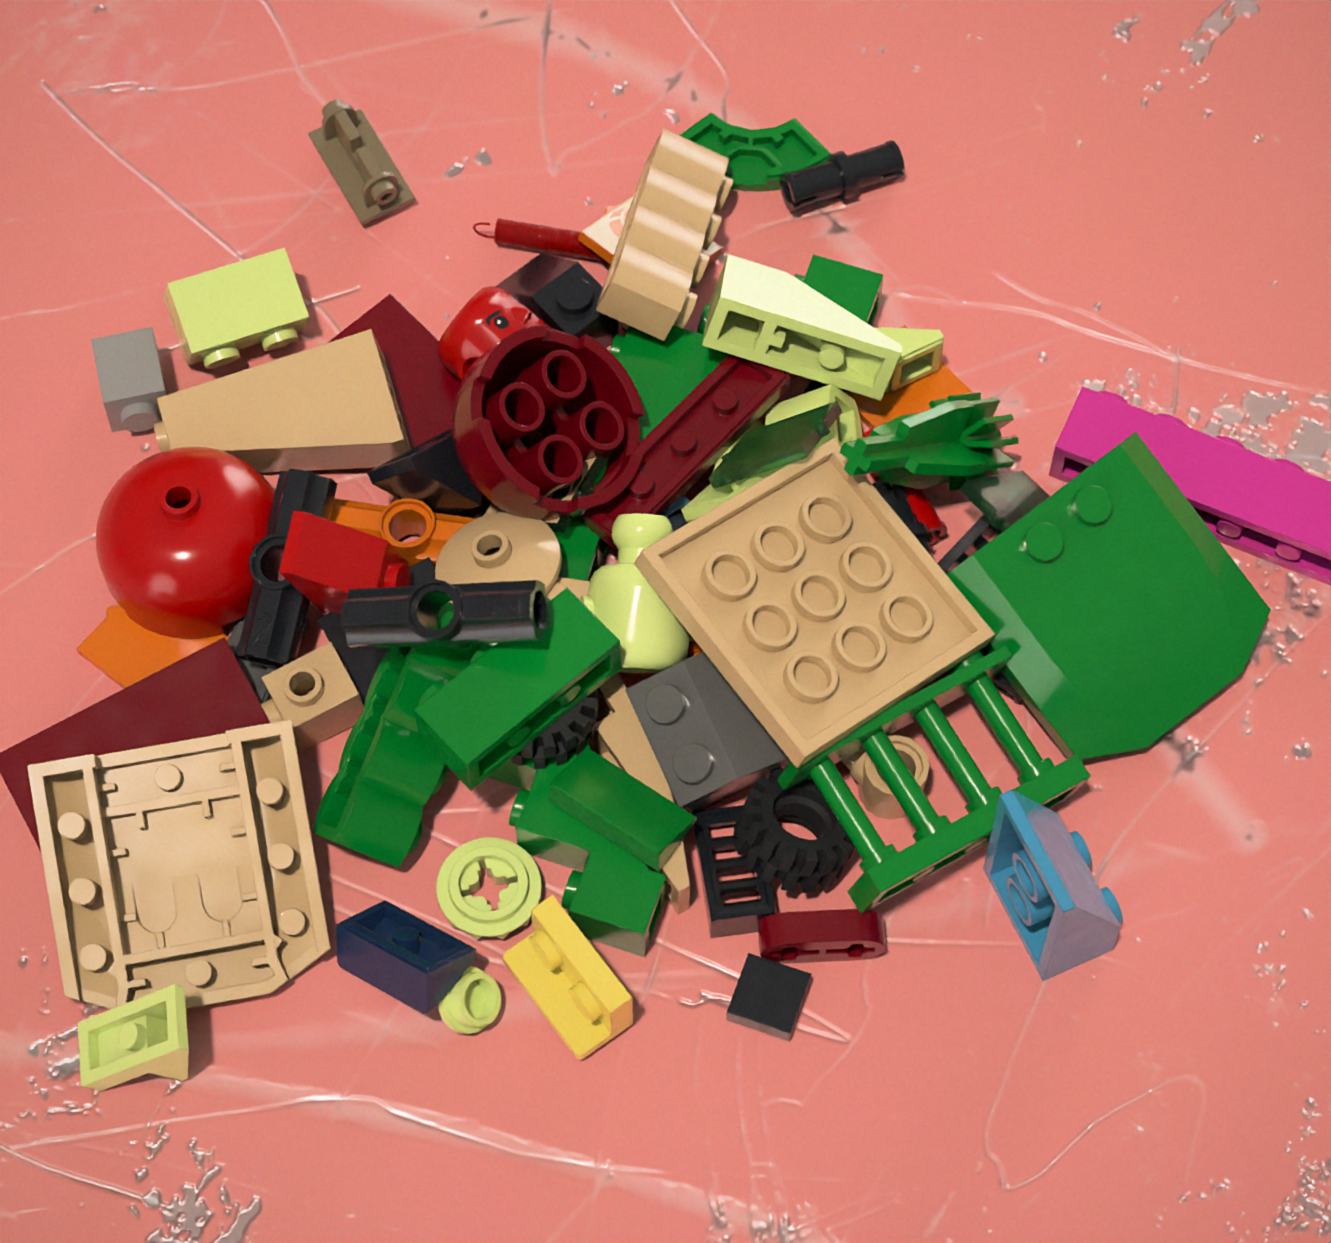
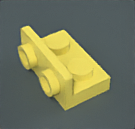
M551 895L531 909L533 933L507 950L503 955V960L506 967L577 1059H584L633 1024L632 997L560 903Z

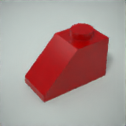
M293 510L279 573L323 614H328L329 612L341 614V604L346 600L349 589L410 586L408 561L387 540L307 512Z

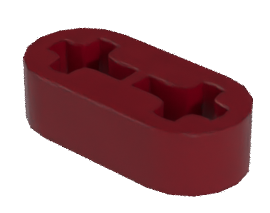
M858 909L783 912L768 915L758 922L760 956L778 963L863 960L876 957L886 950L884 919L881 913L873 910H868L862 914Z

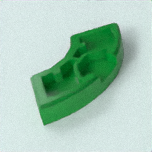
M711 112L679 135L728 157L729 161L725 176L733 179L731 189L739 191L765 192L781 190L780 175L782 173H790L826 162L828 155L831 154L796 118L774 128L751 130L730 125Z

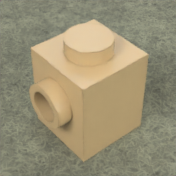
M331 642L261 677L271 696V699L261 704L270 723L292 720L296 746L300 753L353 726L364 711L362 699Z

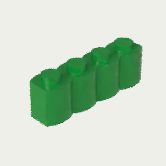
M450 602L443 605L438 613L437 623L439 629L445 627L453 617L454 605ZM484 643L472 644L467 648L459 650L445 648L440 645L389 647V651L379 664L369 686L364 711L357 719L348 736L340 759L338 773L331 781L320 803L313 828L314 834L397 868L405 857L416 849L423 830L421 822L423 806L430 796L442 787L447 776L448 766L419 737L414 709L418 707L422 695L434 683L442 679L450 681L467 668L474 653Z

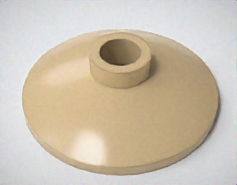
M507 512L492 513L469 522L450 537L438 556L435 567V579L446 581L450 584L539 580L545 584L547 595L554 586L561 570V548L552 529L542 520L523 518Z

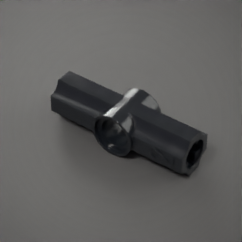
M297 469L280 471L268 520L267 536L254 546L249 558V569L254 579V584L237 651V656L245 661L278 669L297 659L310 601L287 579L283 581L278 580L279 569L293 510L307 512L327 520L330 519L338 485L331 478Z
M432 579L424 581L418 586L349 589L346 600L341 604V627L345 632L347 645L354 649L440 645L445 648L459 650L467 648L472 644L544 641L545 632L550 627V603L547 599L545 584L539 580L450 584L446 581ZM453 601V617L445 627L439 629L437 623L438 613L443 605Z

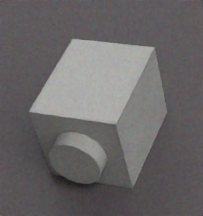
M153 327L91 339L103 404L111 431L127 430L140 432L153 428L154 423L163 421L157 398L168 395Z

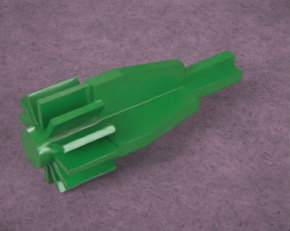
M981 392L950 395L945 399L932 400L929 402L931 407L929 410L916 414L901 415L872 429L869 437L844 442L841 446L840 454L848 459L844 470L852 476L877 472L876 476L886 483L923 489L949 482V490H959L999 481L1001 476L997 469L1012 467L1015 462L1000 451L999 448L1000 446L1019 444V437L1001 436L1000 429L1013 421L1014 418L1012 414L993 416L1000 403L999 399L996 397L981 399Z

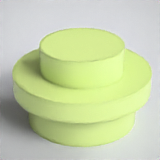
M469 966L438 1004L439 1013L444 1023L454 1032L461 1034L476 1033L492 1023L497 1017L501 1007V993L498 984L490 975L479 968Z

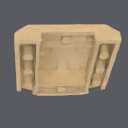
M292 720L228 730L224 734L98 756L90 754L27 765L66 997L113 1009L177 984L184 986L186 1009L271 994L331 949Z

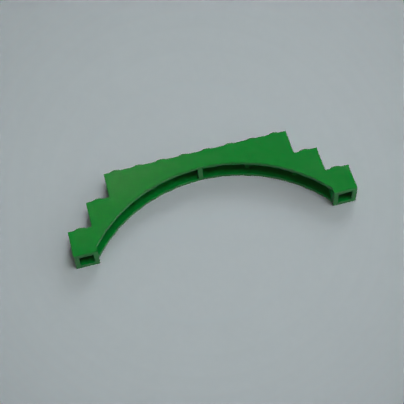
M813 254L806 275L795 274L794 277L873 327L881 303L884 275ZM706 304L697 332L672 326L665 341L629 326L626 336L616 334L610 352L618 359L631 377L644 410V416L638 419L640 442L729 355L728 353L702 346L709 304ZM609 452L594 460L572 499L584 495L599 482L607 468ZM582 475L573 483L572 491L579 484ZM570 485L565 488L561 499L565 498L568 494ZM576 518L557 523L545 522L554 532L561 548L562 565L558 577L590 581L594 572L600 568L610 545ZM585 737L586 748L580 754H582L587 748L590 749L587 737ZM572 750L567 752L568 762L557 766L554 757L545 758L546 769H534V761L531 758L525 759L523 767L513 764L511 758L488 778L520 788L514 800L509 818V825L516 827L517 845L521 846L531 856L575 869L571 872L567 881L561 906L569 910L570 918L587 939L645 957L666 900V875L649 870L644 862L550 802L549 785L560 772L578 757Z

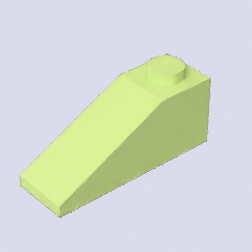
M729 254L726 257L709 303L702 346L821 383L834 384L838 388L880 401L902 352V345L789 273Z

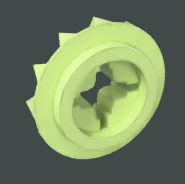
M485 837L468 841L456 848L446 858L438 873L436 893L439 907L447 917L452 928L457 927L469 933L475 940L481 937L497 936L504 940L511 931L520 926H527L531 918V909L541 903V876L535 861L526 850L509 840ZM481 868H486L488 877H492L495 885L506 884L508 888L499 891L497 910H492L491 905H487L486 899L483 896L472 897L471 893L480 890Z

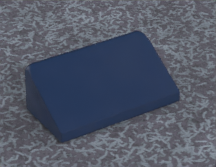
M386 900L336 924L338 965L343 970L422 1014L431 1012L442 1001L476 959L475 948Z

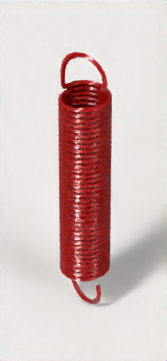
M498 218L493 236L476 230L477 225L490 226V223L479 222L473 225V229L477 234L494 238L495 243L499 245L558 253V255L564 254V256L570 255V257L575 256L582 259L587 258L602 261L603 259L578 240L580 231Z

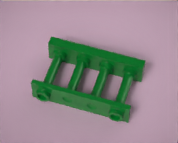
M1006 645L986 656H983L981 651L975 652L960 664L947 671L949 675L893 704L799 768H796L790 762L777 779L781 788L785 791L811 777L863 859L859 864L863 874L850 887L847 893L861 914L989 843L999 796L1003 793L998 786L990 787L940 708L969 693L1021 773L1017 777L1020 786L1013 790L1048 809L1069 799L1091 777L1077 754L1056 766L1050 758L1043 760L995 687L992 680L1012 657ZM916 720L969 801L965 806L969 814L953 823L949 821L946 815L938 816L888 738V735ZM865 749L916 829V832L912 835L916 843L900 852L896 850L893 844L886 846L834 764Z

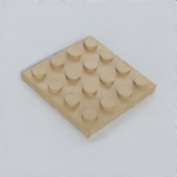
M835 438L643 549L634 562V565L796 768H799L893 704L909 697L957 666L970 655L980 651L995 636L992 629L864 474L856 476L847 474L844 467L848 459L840 454L841 446Z

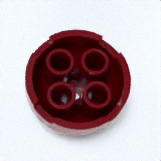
M535 325L512 333L488 349L468 369L459 385L453 404V442L466 475L477 490L495 506L507 513L523 518L542 521L560 518L558 522L580 517L612 500L633 480L643 459L642 455L634 454L633 452L639 447L640 429L638 419L644 416V410L631 377L607 348L586 334L577 338L562 331L547 329V325ZM609 452L607 468L599 482L620 462L622 463L616 475L599 492L587 495L590 492L588 491L575 499L561 500L565 491L563 487L574 482L580 476L583 469V461L595 457L597 459Z

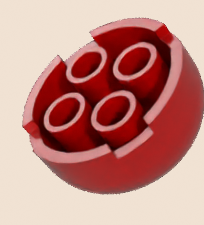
M180 447L166 450L142 460L129 469L116 482L104 500L99 513L95 536L96 553L105 582L114 599L126 611L127 616L149 631L176 638H202L224 633L222 626L245 616L254 584V579L249 569V558L254 546L267 536V525L275 495L272 486L259 471L243 459L222 450L208 447ZM279 573L278 580H285V578Z

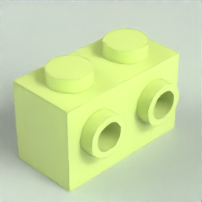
M285 247L167 283L163 296L187 366L203 361L206 369L231 363L240 358L238 350L259 343L262 344L264 350H273L293 343L299 339L297 332L304 329L309 318Z

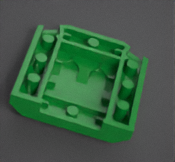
M1137 432L1127 437L946 574L995 633V636L988 645L984 647L986 652L990 654L1005 645L1007 646L1012 657L1001 669L1002 673L1066 758L1069 759L1077 754L1081 761L1115 754H1127L1147 748L1243 673L1271 611Z

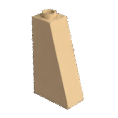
M372 329L157 398L163 421L154 423V431L161 452L180 447L218 449L243 459L260 473L280 472L289 469L307 471L378 467L411 449L385 358Z

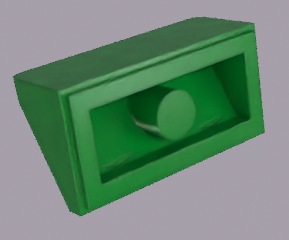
M589 748L560 772L549 785L551 803L658 872L697 821V817Z

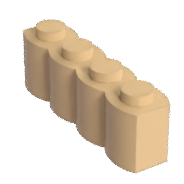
M664 128L662 129L641 172L635 196L627 213L622 234L610 264L609 273L597 302L596 311L665 341L673 325L681 329L685 327L698 297L697 294L689 291V288L695 289L698 286L710 258V255L701 252V249L708 250L722 219L721 216L714 214L713 211L719 212L733 183V179L725 176L729 161L728 157Z

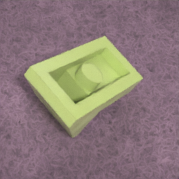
M173 984L78 1022L81 1087L102 1091L147 1073L180 1081L188 1079L189 1050L184 986Z

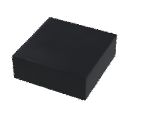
M748 953L727 1010L726 1020L790 1041L811 982V973Z

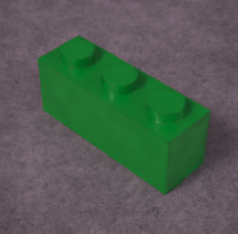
M568 587L552 600L547 598L550 603V627L545 632L544 641L484 643L474 653L467 668L450 681L442 679L434 683L422 695L418 707L414 709L419 737L470 791L622 669L620 640Z

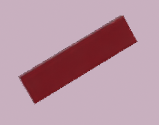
M729 354L639 443V447L633 453L642 455L643 459L630 484L612 500L576 519L618 552V548L612 538V526L618 515L654 514L662 516L790 388V377L782 370ZM619 463L587 495L597 493L603 489L616 475L621 464Z

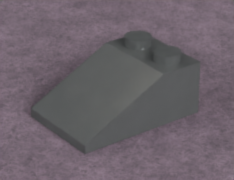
M704 652L682 660L625 689L678 806L683 809L701 811L755 784L756 780L762 775L769 777L772 770L785 769L791 762Z

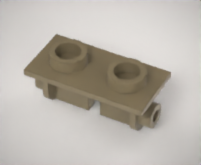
M340 99L328 102L322 109L324 116L322 127L309 132L308 136L361 225L416 201L415 196L361 109L355 111L352 105L344 104Z

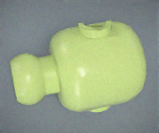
M654 514L618 515L612 526L613 542L618 548V563L601 566L596 570L590 579L588 596L580 597L581 602L620 640L622 669L618 672L659 673L687 658L689 641L695 642L634 565L639 553L643 549L673 532L672 525L665 516Z

